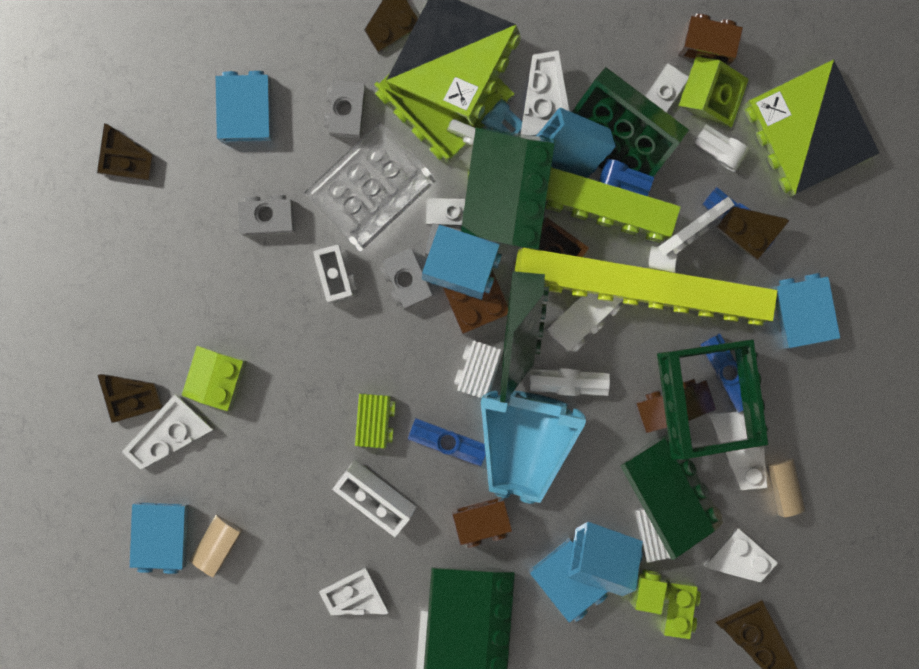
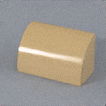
M794 459L767 464L778 514L786 518L803 513L805 506Z
M216 514L192 554L190 562L213 578L217 575L243 530Z

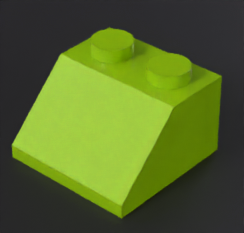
M696 57L679 106L693 115L732 127L749 78L720 60Z
M197 346L182 396L221 410L232 411L247 361Z

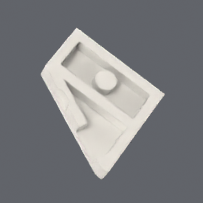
M739 528L733 531L705 563L708 569L760 583L777 565V562Z
M366 567L319 591L330 615H385L389 612Z

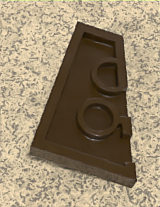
M762 598L715 620V623L750 655L752 660L762 669H798Z

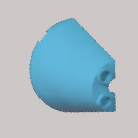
M497 391L484 394L481 398V411L489 492H494L496 496L502 498H509L510 494L520 496L522 502L529 504L541 503L586 423L585 415L578 409H574L573 412L568 410V404L563 401L540 394L514 391L505 403L500 402V395H498Z

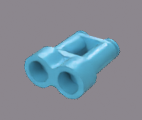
M503 99L499 100L481 121L488 129L492 128L497 131L511 132L501 123L505 119L515 128L511 133H521L522 120L509 109L510 106Z

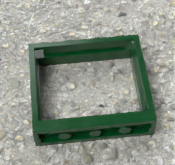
M754 339L657 353L671 459L685 460L769 445L767 431L769 430L764 416L765 403L762 399L760 387L761 375L758 372L757 366L758 352L755 351ZM735 350L747 438L692 448L680 358Z

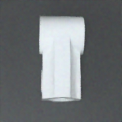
M707 124L694 142L695 146L715 157L720 165L732 172L737 171L750 150L742 142L734 138H727Z
M652 246L649 257V269L675 273L678 253L675 254L672 250L664 256L658 247Z

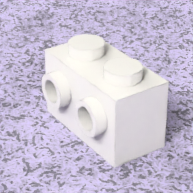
M337 244L313 251L326 301L332 303L354 297L353 290H357L353 274L348 276L346 265H349L350 261L347 250H341L340 245Z

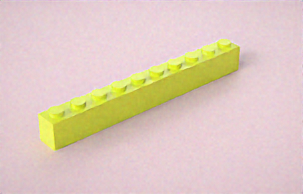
M524 247L518 249L515 271L545 274L544 285L549 286V292L562 293V289L571 290L572 295L578 297H588V293L598 295V300L613 301V298L623 299V304L638 306L639 302L648 303V308L664 310V306L674 307L673 312L689 314V310L699 311L698 316L714 318V314L723 315V320L739 322V318L747 319L749 325L763 326L764 322H771L774 318L777 290Z

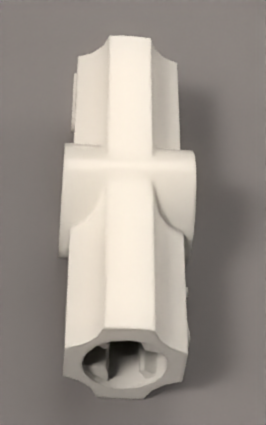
M531 369L530 391L555 392L557 395L580 396L581 394L608 396L610 373L582 372V370Z

